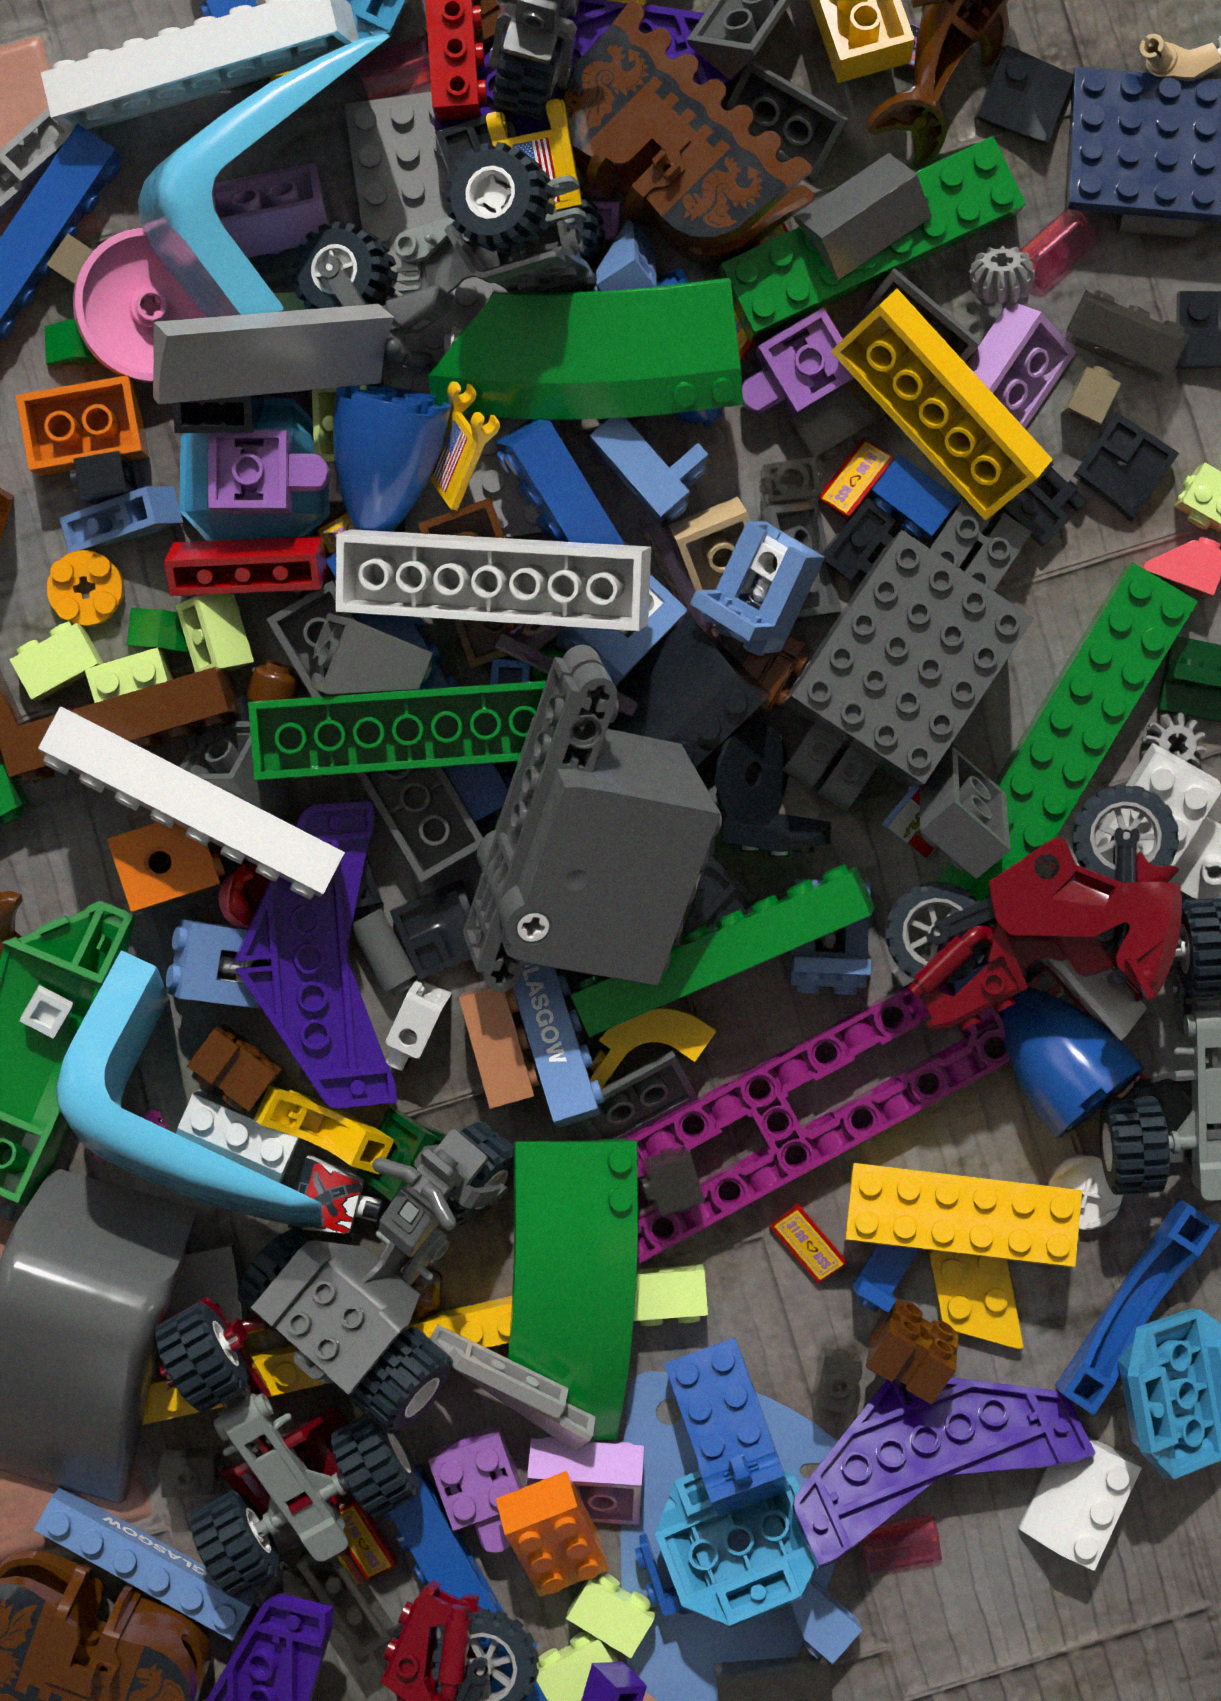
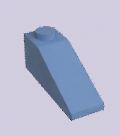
M630 220L625 223L596 270L597 286H595V291L657 287L655 247L639 224L632 223Z
M146 486L60 517L68 553L78 550H91L145 536L183 523L174 486Z
M813 1578L803 1599L790 1604L805 1640V1648L819 1660L824 1656L833 1664L862 1632L859 1619Z

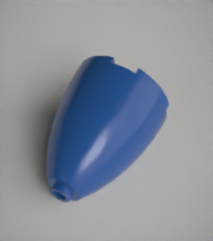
M361 385L337 387L333 414V449L337 480L345 509L356 530L394 532L415 506L432 475L445 439L452 405L442 402V406L435 405V396L382 385V387L367 386L366 390L360 389Z
M1028 987L1013 995L1017 1003L998 1012L1004 1023L1005 1036L1003 1042L1009 1055L1013 1072L1036 1114L1056 1138L1064 1137L1093 1116L1103 1106L1106 1099H1112L1116 1092L1119 1094L1145 1069L1140 1060L1128 1047L1118 1040L1105 1026L1079 1008L1047 992Z

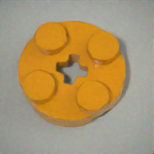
M78 550L71 552L56 561L50 569V575L47 580L49 602L61 618L74 624L96 626L106 622L113 616L112 614L121 605L124 598L125 585L120 570L107 557L94 551ZM87 578L89 583H95L96 586L95 590L90 591V598L87 599L83 598L82 593L76 592V586L80 585L81 579Z

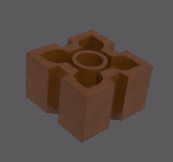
M226 1024L213 1029L187 1065L188 1068L194 1071L191 1075L194 1080L208 1089L212 1085L219 1087L225 1092L222 1099L238 1111H241L243 1107L250 1111L254 1106H257L263 1099L269 1085L272 1086L285 1068L265 1052L251 1045L247 1039Z
M896 1298L889 1313L884 1311L871 1330L869 1345L872 1347L868 1351L866 1367L891 1382L897 1379L904 1383L907 1391L932 1405L956 1371L957 1355L954 1353L958 1349L959 1334L944 1321L932 1320L930 1323L922 1318L923 1313L916 1305L911 1302H902Z

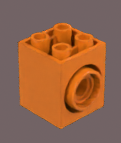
M154 823L107 838L130 911L133 914L220 886L219 877L225 876L219 854L211 855L208 845L203 846L186 837L187 829L174 823L172 829L160 823ZM166 854L171 858L172 865L166 873L157 874L151 870L150 862L155 855Z

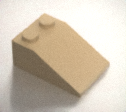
M738 496L668 525L694 593L696 590H716L746 522L750 521L747 510ZM706 621L714 637L722 635L714 629L715 624Z

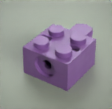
M824 307L758 346L755 355L764 369L748 378L742 386L743 406L748 411L754 414L763 413L783 401L795 419L857 382L851 373L830 352L842 340V337ZM795 338V341L791 342L790 344L787 343L788 341Z
M254 430L253 433H209L208 508L215 513L293 514V492H318L324 489L329 482L330 471L325 460L317 454H293V436L287 430ZM250 443H259V445H250Z
M501 1424L430 1449L427 1460L452 1530L455 1531L474 1524L479 1541L486 1551L497 1553L506 1550L510 1543L504 1534L496 1498L523 1488ZM504 1467H505L506 1472H507V1475H506V1476H505L504 1471H503V1469H502V1468H504Z

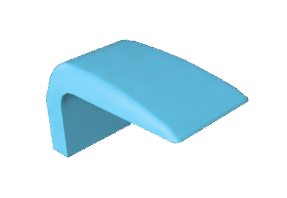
M384 33L356 40L270 82L219 116L161 162L145 180L138 199L139 220L156 254L206 318L280 312L284 309L223 227L216 214L212 198L215 177L231 160L390 37L388 34Z
M121 950L76 1032L61 1066L56 1086L58 1107L70 1128L82 1144L101 1159L149 1182L199 1202L296 1227L324 1226L325 1219L320 1202L122 1108V1096L126 1083L163 1013L169 997L156 966Z

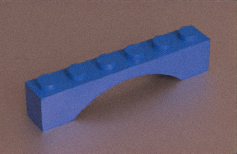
M1180 1198L1177 1199L1056 1382L1055 1386L1064 1396L1091 1414H1096L1117 1381L1120 1373L1118 1359L1133 1342L1136 1327L1147 1322L1152 1312L1176 1280L1201 1255L1220 1225Z

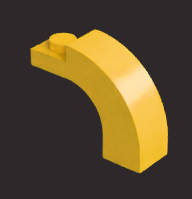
M658 1007L609 1028L601 1034L599 1041L610 1049L607 1053L600 1050L592 1060L593 1066L588 1067L592 1071L590 1081L598 1080L600 1088H602L629 1051L649 1042L670 1045L695 1062L717 1031L708 1023L687 1011L671 1007Z
M270 1085L253 1119L261 1126L311 1142L336 1155L350 1166L376 1174L379 1173L374 1171L372 1167L373 1161L379 1157L386 1159L394 1142V1139L338 1108L330 1107L326 1103L293 1090L288 1092Z

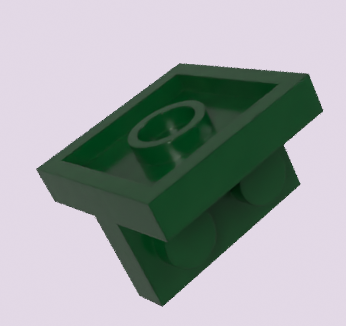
M1179 636L1176 637L1168 650L1157 710L1174 714L1182 713L1184 716L1221 723V645Z
M388 1107L378 1130L394 1139L386 1159L414 1167L416 1170L414 1161L423 1147L440 1144L447 1135L443 1131L415 1122L401 1111ZM358 1169L357 1175L390 1201H393L398 1191L408 1184L406 1181L384 1174H376L363 1169Z

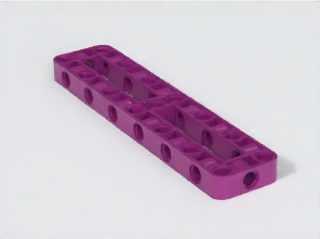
M911 982L700 1096L698 1099L659 1119L648 1127L624 1138L637 1141V1178L656 1169V1165L673 1154L678 1152L683 1154L722 1133V1129L744 1116H753L768 1144L638 1215L637 1265L1005 1065L1010 1061L1003 1042L1005 1036L1004 1023L998 1012L996 1013L993 1007H990L978 1013L982 1021L962 1030L961 1032L965 1038L801 1126L786 1099L791 1090L810 1080L817 1081L854 1061V1057L876 1044L883 1045L922 1024L921 1020L930 1015L923 999H918L908 988L913 983ZM948 984L941 985L937 989L952 997L955 995ZM895 1006L900 1011V1019L894 1026H885L881 1019L882 1013L887 1007ZM991 1037H998L1002 1044L1000 1052L995 1056H987L984 1051V1044ZM825 1042L831 1043L835 1049L833 1058L827 1062L818 1061L815 1057L817 1046ZM925 1073H933L936 1078L934 1088L928 1092H921L917 1085L919 1077ZM755 1079H764L768 1082L769 1090L764 1097L754 1098L749 1094V1085ZM859 1109H866L870 1113L869 1123L862 1128L852 1126L851 1117L853 1113ZM774 1112H782L787 1117L785 1127L778 1131H773L767 1127V1119ZM697 1115L702 1118L703 1127L698 1133L690 1134L682 1128V1123L687 1116ZM799 1145L805 1151L803 1159L795 1164L787 1162L785 1160L786 1150L790 1146ZM733 1181L739 1186V1192L734 1198L724 1199L718 1194L719 1187L724 1182ZM661 1217L670 1219L673 1222L672 1230L666 1235L655 1233L652 1225L656 1219Z

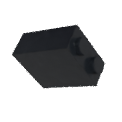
M261 394L172 403L174 432L253 433L264 409V396Z

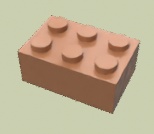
M487 986L462 993L459 1001L489 1108L533 1097L536 1091L535 1086L540 1085L541 1080L535 1060L528 1061L525 1049L530 1048V1043L524 1024L518 1025L515 1013L519 1012V1007L513 988L498 992L491 990Z

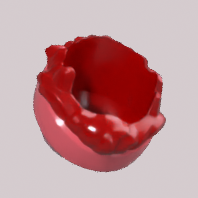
M243 863L241 867L231 871L224 879L219 891V905L222 914L230 924L238 928L248 929L270 879L255 872L258 865L254 863Z

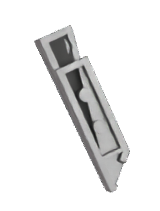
M437 1324L430 1339L453 1359L452 1368L572 1450H579L590 1442L593 1437L596 1417L566 1403L569 1388Z

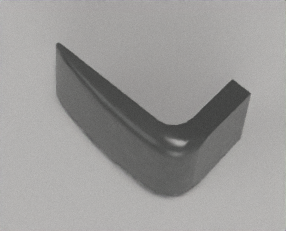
M55 1167L51 1169L16 1222L0 1258V1470L114 1503L123 1502L126 1499L158 1352L155 1334L156 1326L165 1321L171 1296L192 1238L198 1208Z

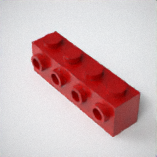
M425 0L432 108L436 121L482 117L481 104H488L486 80H479L478 67L485 66L483 42L477 43L476 30L483 29L481 5L474 6V0Z
M323 535L174 542L164 560L170 596L316 590L322 588L328 571Z

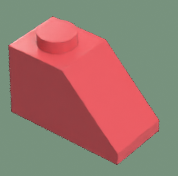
M1199 537L1198 541L1192 540L1139 566L1177 589L1206 599L1214 596L1221 577V544L1208 538Z

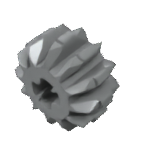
M1003 245L1000 249L988 247L986 253L976 254L975 262L971 263V270L969 272L975 298H984L986 304L999 302L1001 306L1004 302L1017 304L1018 298L1028 297L1029 290L1033 288L1035 280V269H1033V262L1030 261L1029 253L1020 252L1018 247L1005 249Z
M1182 713L1176 714L1173 722L1168 714L1161 715V726L1155 722H1150L1147 725L1154 736L1146 735L1141 738V742L1145 744L1154 743L1168 752L1171 746L1168 739L1178 738L1179 741L1176 746L1180 750L1170 753L1195 767H1198L1200 762L1194 754H1205L1207 751L1205 747L1197 746L1198 740L1206 738L1205 733L1193 734V730L1197 727L1198 722L1190 720L1184 725L1185 717ZM1148 750L1142 752L1143 757Z

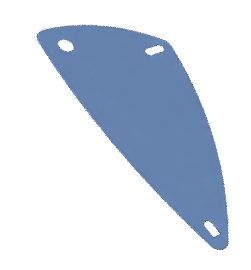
M656 1371L643 1372L636 1376L628 1390L624 1442L644 1446L639 1525L621 1524L620 1534L622 1589L630 1594L633 1591L641 1593L649 1600L650 1597L646 1584L652 1583L648 1569L641 1571L635 1553V1548L641 1547L639 1535L647 1533L664 1588L674 1586L655 1536V1531L669 1498L674 1480L699 1470V1463L683 1417L673 1425H665L657 1418L656 1410L662 1401L667 1399L677 1400L667 1372ZM756 1393L783 1469L794 1474L800 1488H802L809 1478H804L801 1475V1467L804 1464L821 1463L838 1441L796 1411L771 1398ZM747 1534L736 1535L732 1539L731 1549L736 1552L747 1549L750 1544V1536ZM836 1562L820 1569L816 1568L812 1577L825 1590L831 1579ZM790 1604L732 1628L694 1612L686 1615H680L679 1612L663 1616L660 1605L653 1607L655 1608L653 1623L632 1658L626 1656L627 1666L647 1685L646 1692L658 1701H771L796 1658L804 1638Z

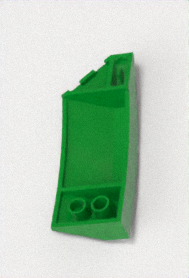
M730 278L647 288L573 293H495L494 290L477 316L468 322L451 343V348L428 372L430 394L436 397L435 405L442 406V402L449 403L447 389L451 382H458L461 386V392L458 395L465 392L467 384H471L474 387L476 398L462 412V414L468 415L479 412L483 416L490 417V415H495L499 418L604 419L663 415L743 405L741 365Z
M98 901L87 906L86 910L70 917L63 916L37 927V931L21 938L14 937L2 942L4 944L0 957V1196L28 1206L51 1171L63 1146L70 1126L58 1107L56 1086L61 1066L76 1032L121 950L126 953L128 952L136 915L103 901ZM39 985L73 1002L71 1010L54 1039L20 1022L21 1015Z
M629 1139L514 1141V1263L508 1359L569 1388L566 1403L596 1417L593 1437L590 1441L617 1439L629 1371L635 1307L638 1235L637 1141Z

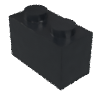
M120 451L73 459L75 469L70 470L73 491L75 493L79 492L80 497L92 505L137 490L133 462Z

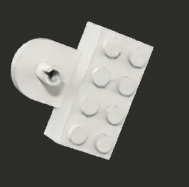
M1152 743L1126 786H1140L1160 796L1161 800L1171 808L1172 815L1175 821H1177L1179 846L1171 865L1178 867L1180 870L1168 883L1180 885L1182 892L1195 899L1221 898V824L1207 817L1208 812L1221 793V784L1213 776ZM1121 809L1125 827H1130L1140 813L1131 809ZM1112 811L1107 815L1102 824L1116 830L1119 827L1115 812ZM1144 817L1136 828L1140 834H1154L1150 822ZM1098 830L1095 838L1097 848L1111 842V835ZM1154 840L1138 841L1137 847L1148 857L1152 851ZM1113 848L1101 853L1107 861L1113 864Z

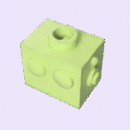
M1203 463L1195 469L1191 476L1188 475L1182 484L1184 490L1178 496L1174 507L1188 514L1187 520L1193 525L1205 530L1210 527L1220 533L1221 471L1207 463Z

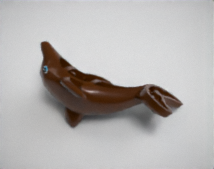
M911 0L913 8L926 6L921 18L916 42L914 87L895 94L875 108L868 118L867 127L869 133L876 135L891 130L911 131L913 139L911 158L916 169L927 165L934 159L944 145L947 134L946 121L941 113L938 102L941 93L959 61L978 40L980 42L984 67L993 65L1005 46L1009 27L1007 10L1009 0Z

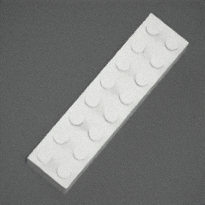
M265 0V4L255 7L243 5L232 8L229 11L230 14L223 17L207 16L199 18L193 22V26L184 29L178 27L163 29L158 32V37L148 40L143 38L127 40L123 43V47L112 51L108 49L95 50L88 53V58L80 61L63 60L53 64V69L41 72L50 116L52 119L73 129L78 123L88 131L297 69L325 54L359 40L351 4L346 0Z
M350 529L336 534V612L640 631L648 625L651 547Z
M61 706L38 747L41 754L45 756L43 759L45 765L64 775L67 774L69 769L80 774L79 780L82 784L102 793L104 787L115 792L114 798H116L117 802L137 811L139 805L152 811L150 814L152 820L172 829L174 823L186 828L185 834L189 839L203 846H207L208 842L211 841L223 847L221 855L239 864H242L243 860L246 859L258 865L255 872L274 882L280 876L292 883L291 891L309 900L314 894L319 897L324 894L345 853Z

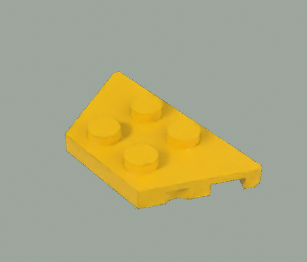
M929 1251L928 1256L941 1321L949 1324L956 1332L1017 1349L1024 1348L1007 1260Z

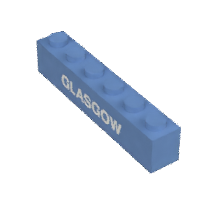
M533 963L525 965L522 976L513 987L555 1126L560 1128L601 1115L598 1104L605 1101L598 1080L590 1081L587 1068L593 1066L587 1044L580 1046L576 1032L581 1031L582 1026L576 1008L569 1010L565 996L571 995L565 973L558 975L554 967Z
M59 1487L51 1497L33 1529L232 1641L257 1595L250 1591L237 1599L232 1598L214 1582L203 1564L62 1487Z

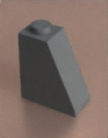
M328 613L314 648L313 660L318 661L320 670L319 674L315 672L312 675L311 688L326 694L419 689L421 682H425L430 675L432 669L430 659L433 653L353 619Z
M234 721L221 730L224 736L207 747L201 742L188 751L180 768L285 822L287 821L293 808L284 779L254 780L250 721Z

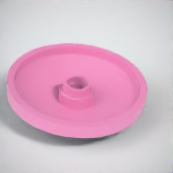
M143 228L118 233L101 243L83 264L75 283L73 294L74 318L85 345L105 367L120 376L129 375L134 381L153 383L154 322L206 318L156 254Z

